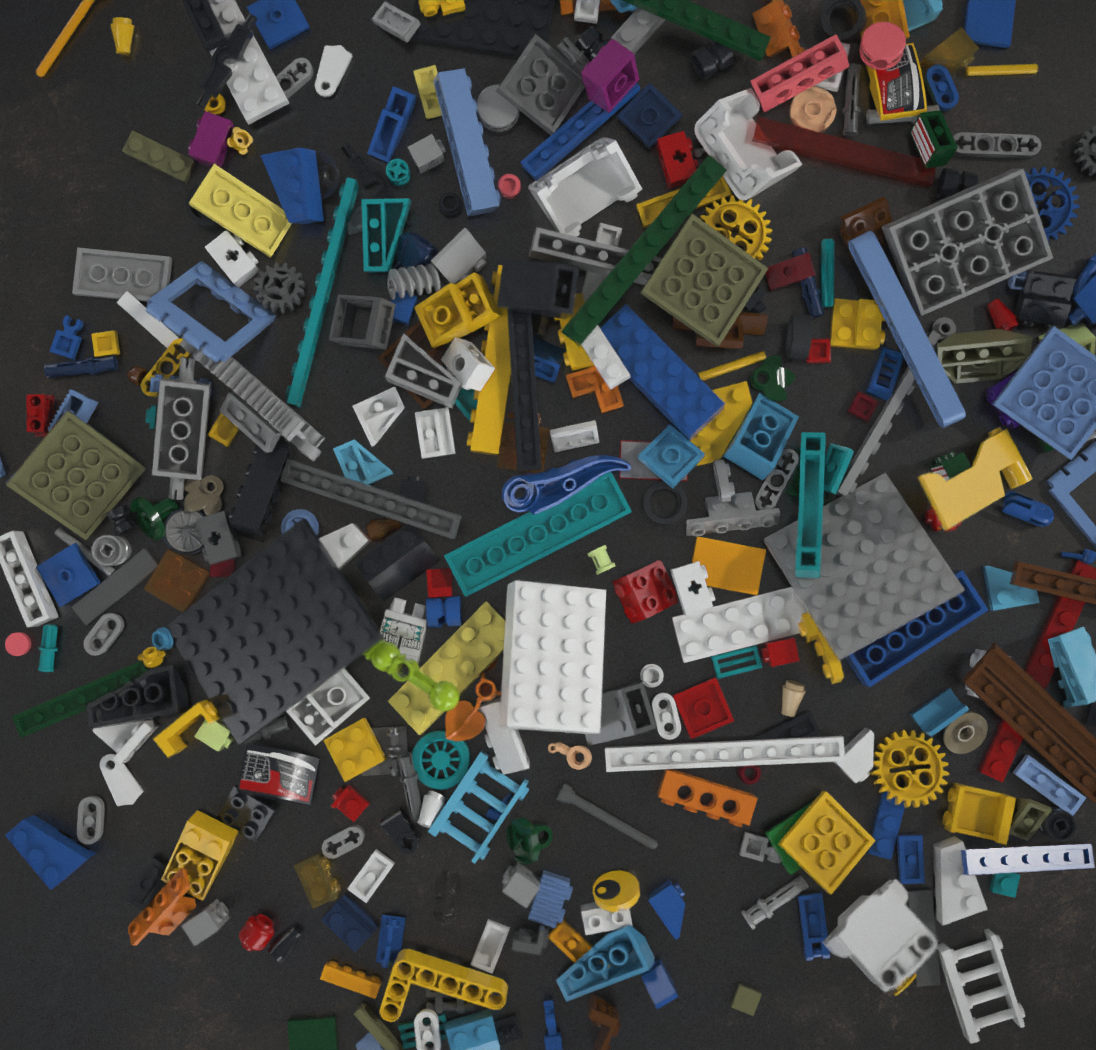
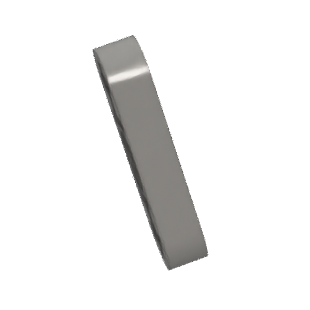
M298 58L276 76L279 83L282 80H289L291 82L290 88L283 91L287 99L311 80L314 70L307 59ZM300 66L306 69L307 72L305 74L299 73L298 68ZM291 73L294 75V77H296V79H297L296 82L294 81V79H293L292 76L290 75Z
M783 450L775 468L766 477L755 499L758 509H774L779 505L800 465V456L794 450ZM793 455L794 463H789L785 469L789 471L788 475L781 470H777L779 466L784 469L786 465L784 461L785 456L790 457ZM775 475H782L784 477L782 486L774 487L772 485V478ZM769 487L773 491L778 492V494L776 496L772 493L770 497L772 504L766 505L764 508V503L762 502L763 497L766 499L769 497L771 493L767 491V488Z

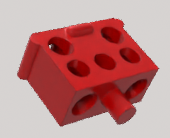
M26 394L27 432L35 434V437H45L49 432L48 427H51L50 423H53L52 419H55L54 415H56L54 395Z

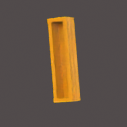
M334 961L326 962L320 980L376 999L382 983L376 976H367L362 971H353L351 967L339 966Z

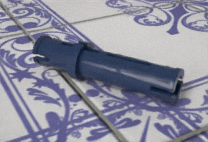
M803 247L792 251L793 257L807 253V248ZM814 277L800 281L803 289L802 298L806 300L811 318L814 319L825 315L819 298L821 292L816 287Z
M115 355L100 358L90 356L83 360L44 365V373L47 379L85 373L95 375L98 372L118 369V361Z

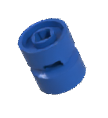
M447 596L445 600H442L440 597L427 598L426 615L428 628H440L443 624H447L448 627L462 626L460 596Z

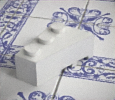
M353 523L319 538L339 570L344 568L372 542Z
M955 836L933 844L934 896L936 899L935 919L941 925H946L987 910L976 876L963 875L961 850L966 849L963 841Z

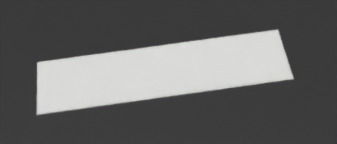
M128 291L118 300L117 303L166 348L179 338L168 327L163 325L161 321L159 322L148 314L146 308Z

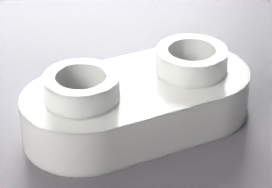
M658 693L651 702L657 731L664 739L671 740L676 738L681 732L675 700L668 693ZM661 700L667 701V706L665 708L659 707V702ZM672 723V730L666 731L664 729L665 724Z
M423 1009L417 1013L414 1020L417 1050H441L442 1044L438 1015L431 1009ZM423 1018H430L431 1023L425 1024ZM431 1041L434 1047L428 1048L425 1043Z

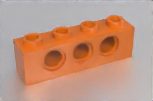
M664 769L657 791L658 797L662 798V803L674 806L675 803L684 805L683 809L697 813L698 810L707 812L706 816L716 820H720V817L729 819L728 823L742 827L743 824L750 826L758 799L754 794L674 769ZM681 786H688L690 788L689 794L685 797H681L677 793ZM711 793L712 800L709 803L704 804L700 802L702 794ZM726 800H733V809L729 811L724 810V802Z

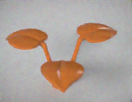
M498 658L485 671L492 670L496 666ZM485 671L481 674V681L476 686V693L479 697L475 707L468 701H458L454 709L446 713V739L465 741L476 737L483 730L486 719L481 712L477 711L480 708L481 702L483 700L491 701L496 696L501 697V692L497 691L496 686L491 681L486 680Z

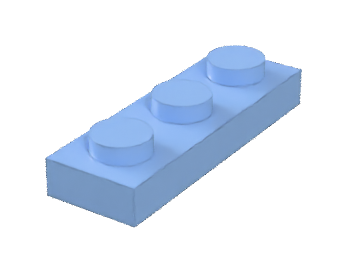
M1026 754L1013 771L1014 775L1057 807L1069 812L1073 816L1086 799L1085 796L1030 755Z

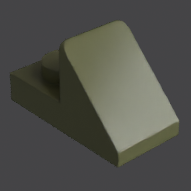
M1017 798V812L1012 817L1009 834L1029 841L1051 813L1052 808L1031 799Z

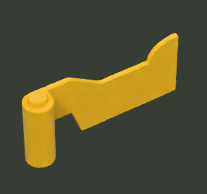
M1000 426L989 431V437L980 444L971 468L947 481L936 473H928L918 477L945 530L1005 496L1000 470L1010 489L1023 485L1033 479L1008 429L1002 430Z

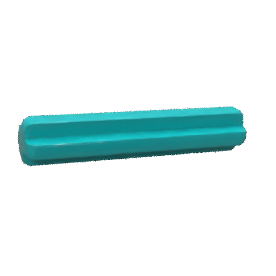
M828 238L823 239L821 242L820 301L823 308H830L834 305L835 240Z

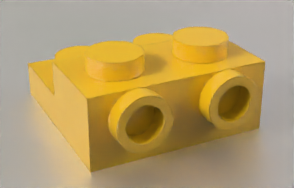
M834 299L830 330L831 346L876 350L880 347V344L884 343L885 330H881V324L885 319L875 300Z

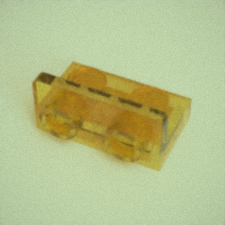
M321 852L294 865L313 909L338 899L340 896L339 892L341 891L339 882L336 878H332L329 871L331 870L330 862L326 856H322Z

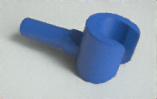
M1084 549L1083 554L1080 555L1061 551L1060 556L1090 564L1095 561L1096 552Z
M508 792L501 802L507 804L513 795ZM490 806L486 818L496 821L499 819L501 812Z

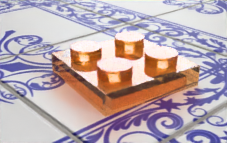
M168 549L144 590L179 611L184 612L191 606L210 572Z

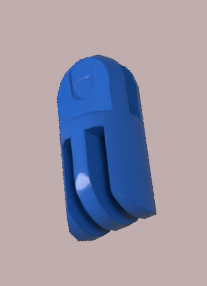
M1009 490L1006 492L1003 513L1039 527L1048 526L1053 521L1054 512L1049 506Z

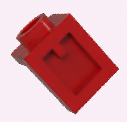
M348 785L345 790L340 787L332 796L334 802L331 807L333 809L338 808L351 821L355 822L370 802Z

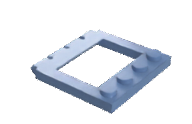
M203 261L196 264L151 297L146 308V312L159 322L165 319L163 325L178 336L184 333L182 338L198 350L204 347L202 353L215 363L219 360L223 362L228 360L269 326L276 317L273 312L267 308L264 309L262 304L258 303V301ZM197 283L199 286L209 288L211 294L218 300L227 301L230 308L236 313L246 315L249 323L225 342L171 302Z
M1094 441L1081 452L1085 460L1077 455L1063 467L1067 475L1059 470L1047 480V483L1051 487L1048 490L1049 493L1096 549V526L1069 494L1096 472V441Z

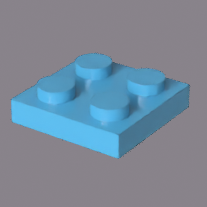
M668 425L638 455V459L673 489L704 458L705 453L673 426Z

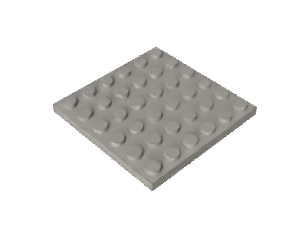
M886 473L856 488L851 495L841 496L823 506L820 578L796 577L798 520L764 538L767 548L839 661L963 593L965 590Z

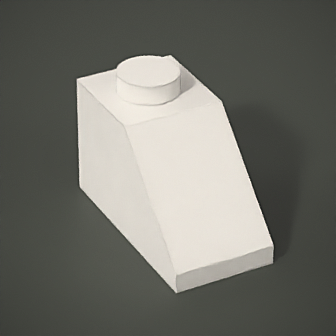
M864 728L844 747L845 761L834 762L854 783L864 781L870 775L869 771L873 768L874 733L870 729Z

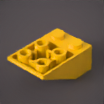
M197 810L186 822L161 880L168 883L181 868L186 869L190 883V889L186 893L203 901L228 856L239 831Z

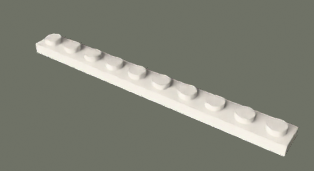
M843 736L605 747L606 772L845 761Z

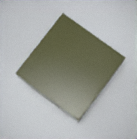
M739 983L731 1002V1008L754 1016L762 993Z

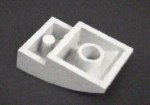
M344 668L286 712L316 746L368 701L370 697Z

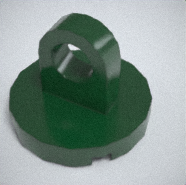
M141 496L132 500L131 511L133 513L136 511L138 515L135 518L136 522L148 538L154 539V541L163 538L166 534L162 520L166 519L171 512L178 508L177 503L173 499L167 498L153 506L147 499Z
M523 817L513 819L511 821L512 824H509L507 828L509 849L515 852L517 856H514L519 864L523 866L534 864L538 861L540 850L548 847L553 838L552 830L541 823L532 825L530 821ZM543 830L544 836L539 841L538 834Z

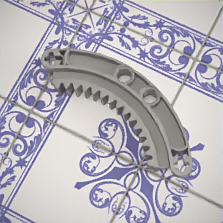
M184 339L179 345L189 352L193 358L252 406L282 436L291 441L312 461H315L322 453L317 447L325 438L233 357H230L225 362L219 360L215 363L202 353L204 347L198 350Z

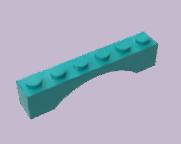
M801 432L799 512L795 567L796 577L820 578L826 433Z

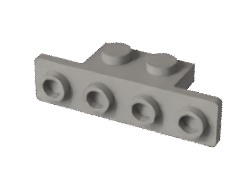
M752 492L737 493L735 496H731V501L720 502L719 496L706 497L705 505L708 517L686 520V535L702 536L709 533H725L739 529L748 530L762 526L771 527L779 524L780 511L779 508L756 511Z

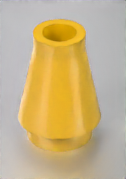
M122 17L113 18V23L110 25L116 53L130 54L134 31L132 20Z

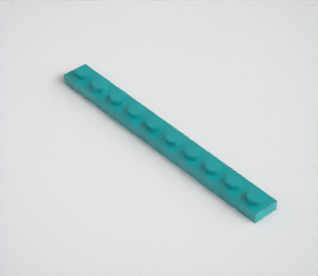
M347 177L346 183H342L340 187L339 197L341 201L340 205L336 206L334 210V228H330L328 232V250L323 252L321 259L323 269L321 273L317 274L315 286L317 287L316 295H312L309 309H312L311 314L304 322V340H300L297 353L300 354L299 359L292 367L291 376H294L292 385H288L285 398L288 399L287 403L291 406L299 408L301 406L348 230V222L352 215L359 188L356 179Z

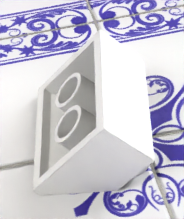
M501 698L480 705L479 712L486 719L485 728L488 734H485L484 737L488 748L493 747L496 755L492 757L497 770L501 769L504 775L528 769L530 760L518 729L499 728Z

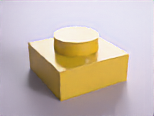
M117 331L91 334L94 356L96 358L121 355Z

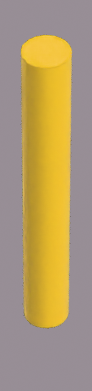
M1037 64L967 66L966 76L1036 74L1038 66Z
M764 350L699 372L698 377L702 381L763 361L766 359V354Z

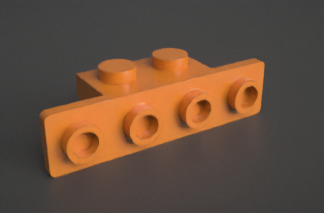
M772 0V3L752 13L758 31L771 37L766 48L768 57H773L788 48L792 57L805 51L803 47L800 48L798 42L800 38L799 32L795 26H792L790 20L792 17L791 10L783 0Z
M181 868L130 923L128 934L131 945L137 946L149 932L169 936L196 907L195 899L183 897L190 889L186 869Z

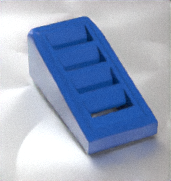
M882 347L866 391L868 395L886 401L889 400L893 394L904 359L902 353ZM884 357L896 361V364L885 361ZM881 367H885V368H888V369H890V370H893V373H892V372H889V371H887V370L881 369ZM878 376L890 379V381L880 379Z

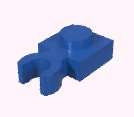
M66 315L63 319L64 331H56L49 352L75 360L82 340L76 334L82 330L84 323L77 319L76 325L71 327L70 322L72 318Z

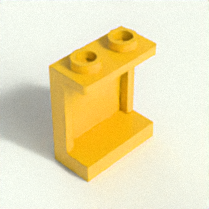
M210 699L203 700L157 735L154 741L169 758L188 746L180 736L183 731L202 716L209 724L220 720L221 716Z
M953 783V787L949 789L947 797L949 802L948 811H945L943 815L944 829L951 833L958 832L1007 845L1016 798L1009 794Z

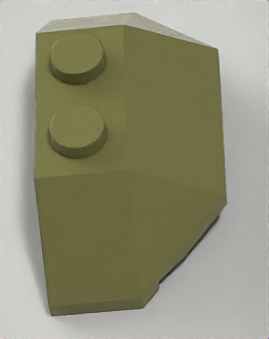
M1002 329L953 333L937 345L936 355L947 377L955 384L997 380L1004 378L1026 361L1031 354L1032 337Z

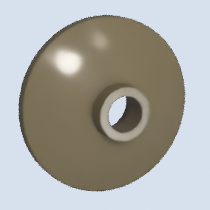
M965 712L946 726L943 734L945 746L956 754H965L975 750L986 738L988 731L987 722L979 713Z

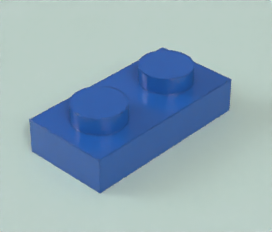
M921 834L897 835L899 883H925L923 836Z

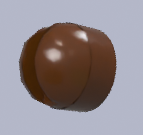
M133 366L127 372V378L132 384L141 386V382L148 374V371L142 367Z

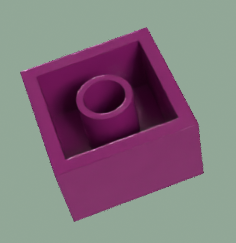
M611 39L607 45L602 46L598 55L591 62H588L581 72L588 99L608 113L639 81L634 53L614 39Z

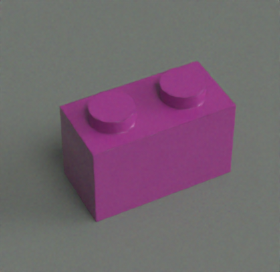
M205 111L203 117L198 119L196 125L197 133L195 138L191 139L189 143L188 155L195 162L211 168L216 164L221 168L229 148L226 140L231 137L232 129L235 125L231 120Z

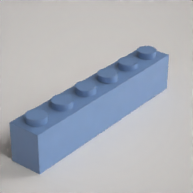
M465 68L438 72L433 83L467 217L494 212L499 207L500 194L498 190H495L493 168L489 167L487 159L489 151L487 145L483 143V127L481 122H478L476 115L477 103L475 99H472L470 91L472 88L471 79L466 75Z

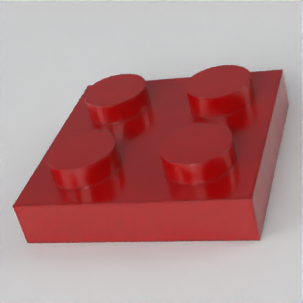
M716 677L672 695L690 739L734 721Z

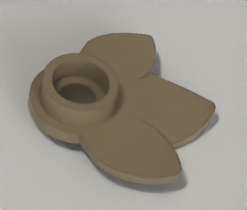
M214 475L201 478V480L187 479L184 482V490L188 492L184 500V510L186 512H196L203 509L207 516L220 512L223 505L220 496L224 489L222 480ZM211 482L215 485L213 491H209L207 488Z

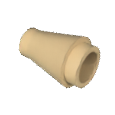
M787 680L786 684L783 685L781 711L783 715L795 717L796 711L806 692L804 684Z

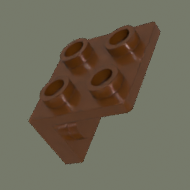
M591 994L587 1002L588 1018L595 1025L602 1027L593 1050H610L611 1045H609L612 1036H617L621 1026L617 1005Z

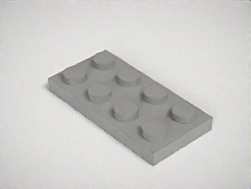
M77 247L72 294L119 300L128 291L139 302H148L151 297L170 284L172 258L168 256Z

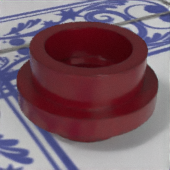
M759 765L739 766L737 775L741 782L752 785L760 779L761 769ZM751 768L753 770V774L751 776H746V769Z

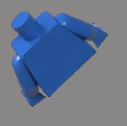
M1096 254L1088 260V264L1074 284L1073 296L1070 298V301L1075 308L1069 312L1067 320L1073 326L1083 319L1089 325L1096 323Z

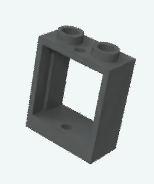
M338 294L329 340L343 346L387 350L396 304L379 297ZM356 307L372 308L366 339L350 338Z

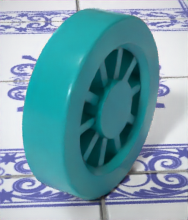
M446 729L433 730L423 735L416 743L412 752L415 771L418 772L419 781L430 788L438 790L449 789L459 784L468 772L471 762V754L466 741L446 739ZM437 741H445L443 749L439 748ZM433 743L436 751L434 752L427 746ZM447 743H450L454 746L449 751L446 750ZM457 750L459 756L451 757L450 754ZM426 751L432 757H422L423 752ZM450 761H459V766L456 767ZM422 762H431L432 764L424 769ZM433 767L436 768L434 777L427 773ZM447 767L454 770L455 773L449 776ZM443 769L445 778L438 779L439 771Z

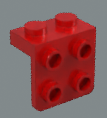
M659 560L612 581L615 593L619 597L624 607L625 615L631 624L647 619L679 602V597L662 561Z

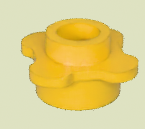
M234 127L231 137L226 140L227 146L238 150L240 155H245L248 152L247 147L253 142L252 136L239 127Z
M149 647L139 654L137 658L139 661H143L145 667L153 668L163 662L165 652L156 649V647Z

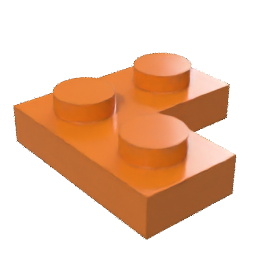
M595 366L566 375L572 398L595 392L601 414L624 407L618 385L610 390Z

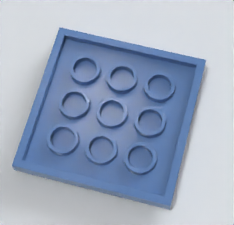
M1052 326L992 405L1062 455L1072 460L1096 429V356L1055 326Z

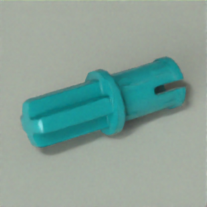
M46 624L43 626L41 646L38 647L41 650L38 671H54L55 651H58L56 647L58 627L56 625Z

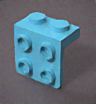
M903 0L909 32L936 20L943 10L942 0Z

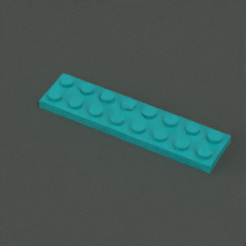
M610 471L558 505L535 515L528 512L444 555L464 596L467 597L620 519L632 511Z

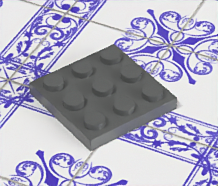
M535 34L496 92L552 135L585 88L581 72L574 65L571 66L566 58Z

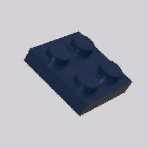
M649 83L617 115V119L650 150L656 144L657 139L663 137L682 118L683 114Z

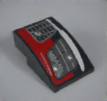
M246 744L236 791L243 795L311 806L320 759L291 751Z

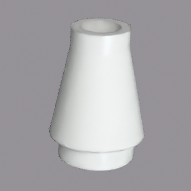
M428 791L427 795H424L417 823L426 828H431L432 823L446 805L444 803L446 798L437 792Z

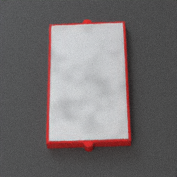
M620 440V457L618 458L626 460L631 465V470L619 471V479L662 480L638 459V455L652 441ZM688 474L681 481H688Z

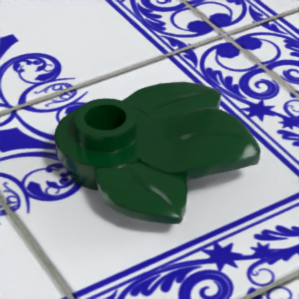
M778 355L767 357L761 367L753 370L750 375L752 387L763 391L764 395L772 401L786 400L787 395L784 388L789 386L796 378L792 371L781 367L782 359ZM763 376L765 378V382H758L757 377Z

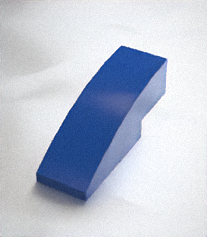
M392 87L386 107L382 109L367 154L388 163L390 162L408 124L418 98L417 95L398 87Z

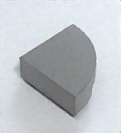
M362 206L355 210L348 222L349 235L362 232Z

